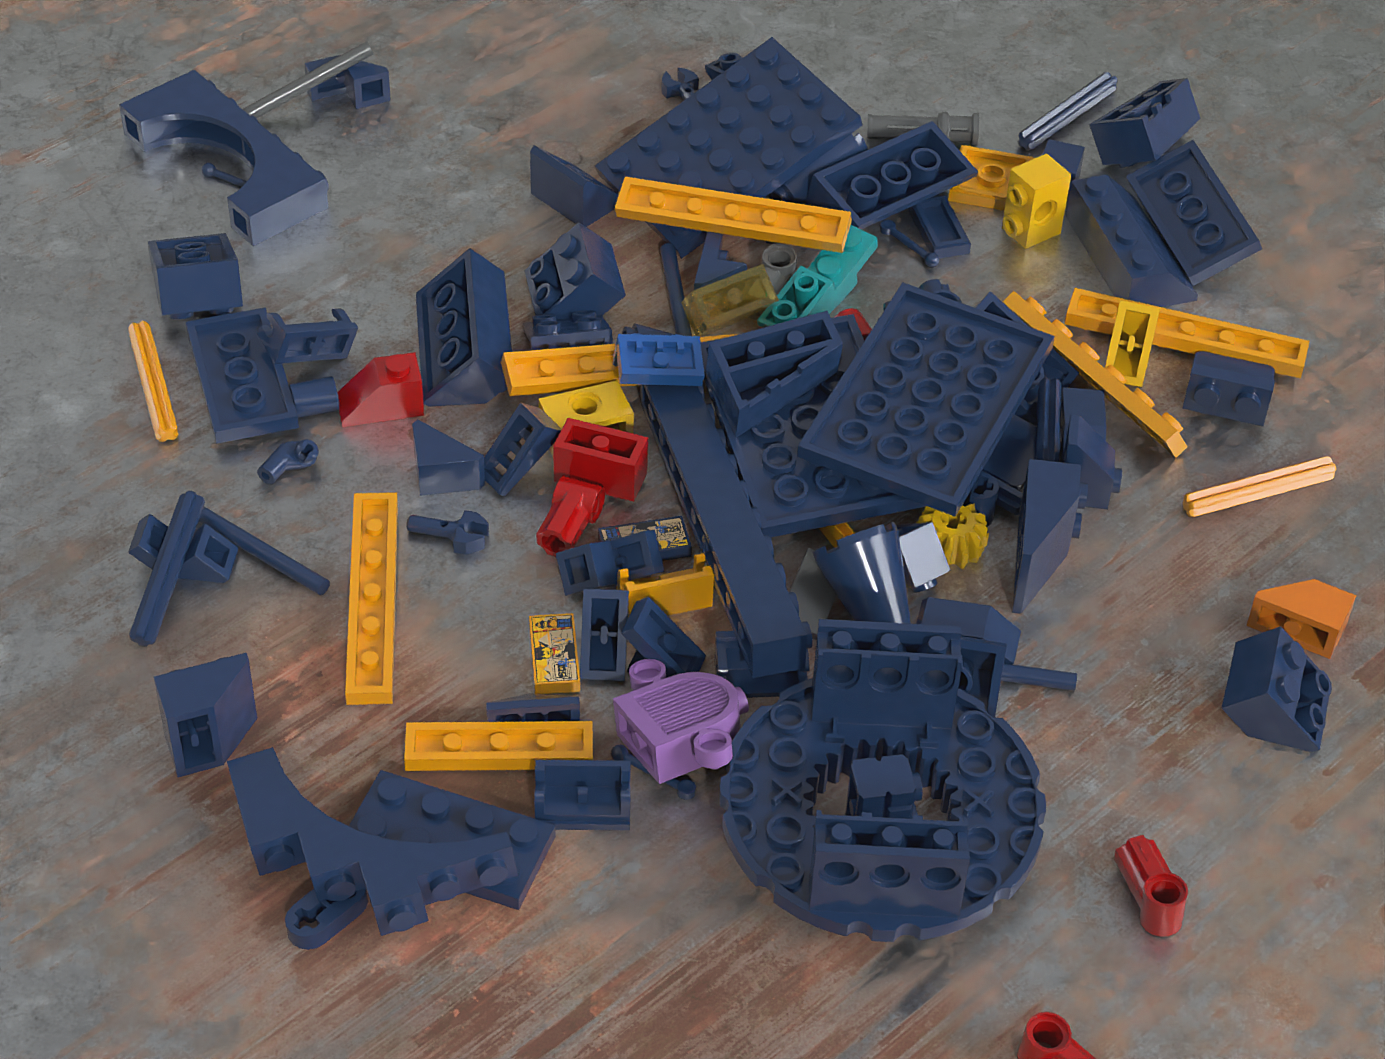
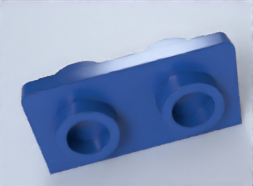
M639 333L618 334L613 354V365L618 366L620 384L702 386L705 374L700 336L642 335Z

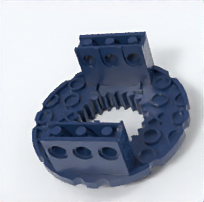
M819 619L813 678L802 681L780 692L779 700L775 704L770 706L762 705L748 718L732 741L733 758L725 765L727 774L721 777L719 802L720 806L726 810L722 821L724 835L733 856L749 880L755 886L769 889L774 897L773 902L796 918L817 928L842 936L857 932L863 933L871 941L894 942L903 935L914 936L918 940L931 939L967 928L992 914L994 902L1001 899L1009 900L1021 887L1032 870L1044 833L1039 825L1044 823L1046 814L1045 794L1037 788L1040 772L1031 752L1009 723L1003 718L989 715L982 701L958 688L962 669L961 626ZM903 754L909 760L912 773H919L922 788L931 786L930 797L932 799H942L940 810L942 813H947L946 821L923 820V815H913L912 819L872 817V813L862 812V816L821 814L822 810H816V816H813V807L816 804L817 793L823 794L826 791L827 781L834 784L838 783L841 772L850 776L853 760L875 757L878 761H881L883 756Z

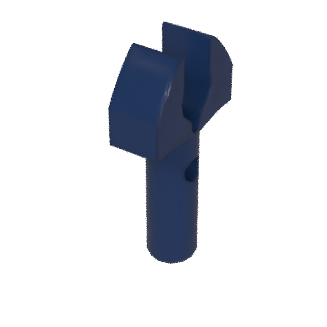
M678 67V81L673 80L667 71H665L662 77V94L666 99L679 96L684 101L694 94L695 90H699V77L691 70Z
M464 510L461 519L456 521L410 515L406 523L407 530L410 532L449 538L453 542L454 553L465 555L484 549L485 536H489V523L477 512Z

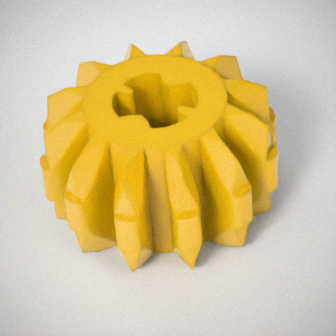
M975 504L962 505L956 517L926 506L922 516H919V521L916 523L933 522L948 565L955 564L963 570L968 562L977 563L988 543L989 533H987L988 528L986 527L985 515L976 512Z

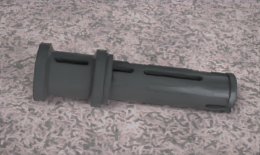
M948 112L938 113V117L868 114L867 138H895L913 130V128H888L887 126L920 127L933 121L951 142H970L972 146H978L979 113H973L972 116H949ZM951 128H968V130H952Z

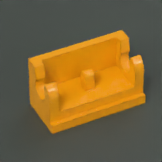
M704 553L694 555L693 568L632 581H628V568L618 570L616 590H629L628 618L636 601L646 597H650L667 616L712 607L714 572L711 565L705 566Z

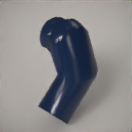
M309 439L282 443L258 468L257 474L263 482L273 484L285 471L308 468L317 460L319 455L318 446Z

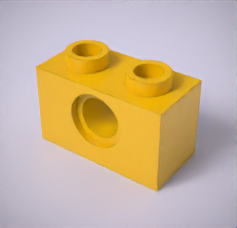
M1047 153L1010 170L1002 229L1024 249L1059 235L1062 230L1071 174Z
M618 380L538 399L539 408L561 429L567 418H572L634 434V412ZM552 445V446L549 448V451H550V453H551V455H552V457H553V445Z

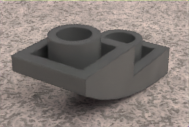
M808 548L789 592H795L799 604L801 622H808L812 639L816 640L819 619H827L836 598V593L815 563L812 553L814 550Z

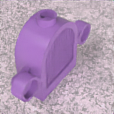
M655 659L640 660L630 667V684L633 691L613 698L617 736L659 784L701 767L718 769L732 760V741L741 728L740 715L749 711L748 700L740 687H734L733 684L723 677L704 672L681 673L667 678L665 665Z

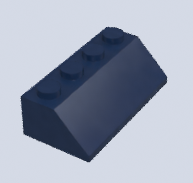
M931 121L813 174L805 205L849 211L852 218L851 225L862 230L976 177L978 170L938 126Z
M1107 174L1071 181L1065 216L1114 297L1158 307L1197 301L1198 294L1136 197Z
M469 248L416 292L423 404L428 407L487 404L499 393L507 390L501 360L503 353L512 352L505 272Z

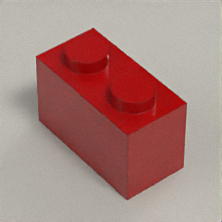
M567 418L553 445L554 482L558 483L559 479L565 475L605 488V495L634 502L647 475L648 437Z

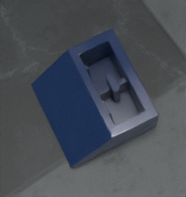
M579 222L567 233L562 234L555 244L540 257L534 259L529 267L524 270L535 316L554 314L556 315V320L572 318L573 312L584 310L596 311V316H603L626 296L612 244Z
M1280 626L1235 643L1222 709L1248 737L1308 752L1319 751L1332 683L1328 675L1323 670H1320L1305 654L1302 646L1294 641Z
M247 653L219 658L215 661L185 669L173 670L169 673L153 677L164 735L177 777L224 765L257 720Z

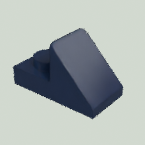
M707 232L694 281L693 312L703 313L739 297L746 287L747 264L728 261L729 251L722 250L723 234Z
M650 597L636 601L621 632L636 648L627 672L629 673L630 667L635 662L644 659L661 661L666 667L667 678L681 673L699 672L706 654Z

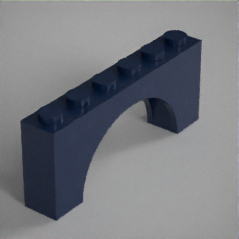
M196 70L185 73L119 104L124 135L144 152L170 144H203L223 149L237 156L253 171L251 177L242 188L227 197L231 228L252 246L329 208L327 196L329 184L324 174L311 167L298 152H293L276 134L270 133L253 115L247 114L237 105L233 98H228L217 89L211 80H206Z

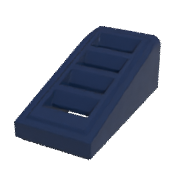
M520 402L484 457L485 481L499 495L506 496L555 443L562 429L542 409ZM522 438L525 440L523 445L520 443ZM510 451L516 455L514 460L507 455ZM499 463L506 469L504 475L495 468Z

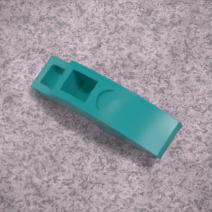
M850 225L843 253L821 250L808 268L800 266L758 318L757 325L764 328L823 311H828L830 314L858 283L857 273L877 249V237Z

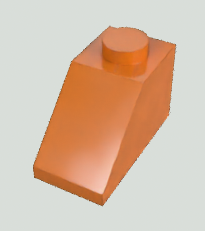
M1316 579L1257 591L1254 597L1246 626L1261 632L1281 626L1303 649L1330 659L1347 626L1357 595Z

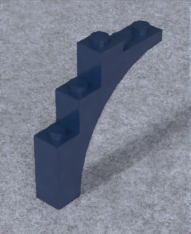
M273 747L227 761L248 842L259 875L283 871L291 866L306 862L318 901L325 899L329 903L346 900L356 895L355 891L366 888L381 936L393 932L406 931L415 925L429 921L425 905L437 901H447L459 894L484 886H494L506 879L518 876L513 849L507 832L466 841L438 843L391 840L358 831L327 816L309 802L284 773Z

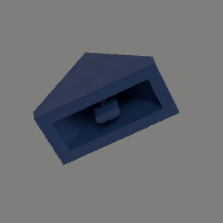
M418 419L412 424L414 456L420 496L480 490L485 485L483 454Z
M583 588L580 679L625 681L628 640L621 632L628 620L629 590Z

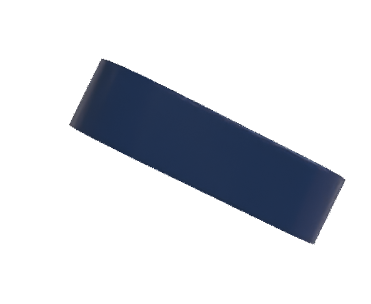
M366 888L355 891L356 895L350 899L330 903L325 899L318 901L315 889L311 890L287 911L285 923L288 939L293 945L301 949L309 950L322 946L363 913L368 904ZM303 920L310 924L317 921V927L312 929L306 925L300 929L299 923Z

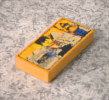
M574 613L529 616L535 694L580 692Z

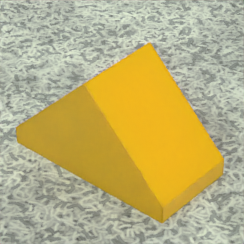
M1120 300L1105 369L1111 364L1126 378L1127 382L1125 384L1142 388L1160 308Z

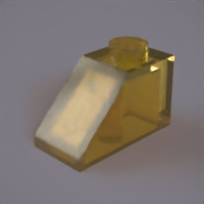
M761 264L691 291L681 304L695 336L703 337L729 327L778 302L779 299L764 265Z

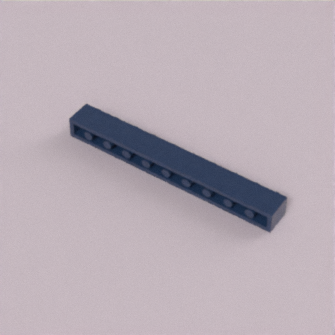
M703 384L702 386L640 385L641 406L700 551L705 554V563L707 566L711 565L714 572V585L752 678L805 669L806 649L812 648L813 645L810 626L807 621L801 622L796 594L795 592H788L786 588L784 567L781 562L775 563L772 540L769 534L763 535L761 531L762 525L758 508L751 507L749 504L750 498L747 483L745 480L739 481L734 454L727 453L724 431L722 428L717 429L715 426L713 406L711 403L706 404L704 401Z

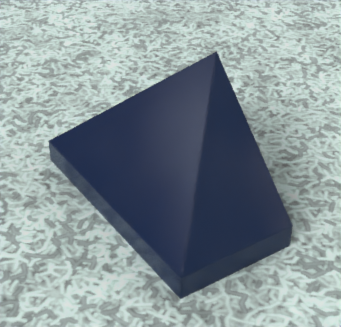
M529 693L486 703L487 722L580 721L579 696Z

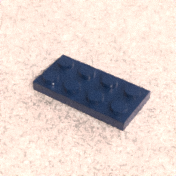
M1194 140L1126 176L1130 187L1192 286L1262 250L1258 237Z
M266 307L186 322L187 335L216 444L299 428L298 415L283 364L274 363L257 335L259 327L262 325H268L272 329L266 316Z
M380 770L349 825L358 831L391 840L423 843L466 841L507 832L512 845L518 876L506 879L494 886H484L466 893L516 910L520 909L556 837L555 825L383 770Z

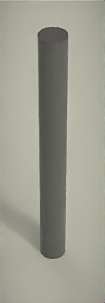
M366 41L243 108V110L247 114L258 118L372 56L374 53Z

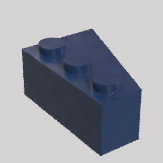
M1188 78L1158 82L1090 123L1089 126L1102 165L1119 164L1120 168H1127L1139 162L1157 161L1201 118Z
M828 311L709 342L706 372L735 438L838 372L843 342Z

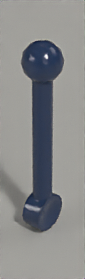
M205 163L201 168L202 174L205 177L215 176L240 187H243L247 182L217 170L212 163Z
M884 220L881 222L880 232L882 234L894 236L921 256L928 267L933 268L939 264L940 259L936 253H928L897 230L894 221Z
M615 745L612 748L611 757L614 761H631L632 766L651 775L635 756L629 754L628 749L624 745ZM673 778L663 782L675 788L677 795L683 800H690L696 794V785L691 780L679 781Z

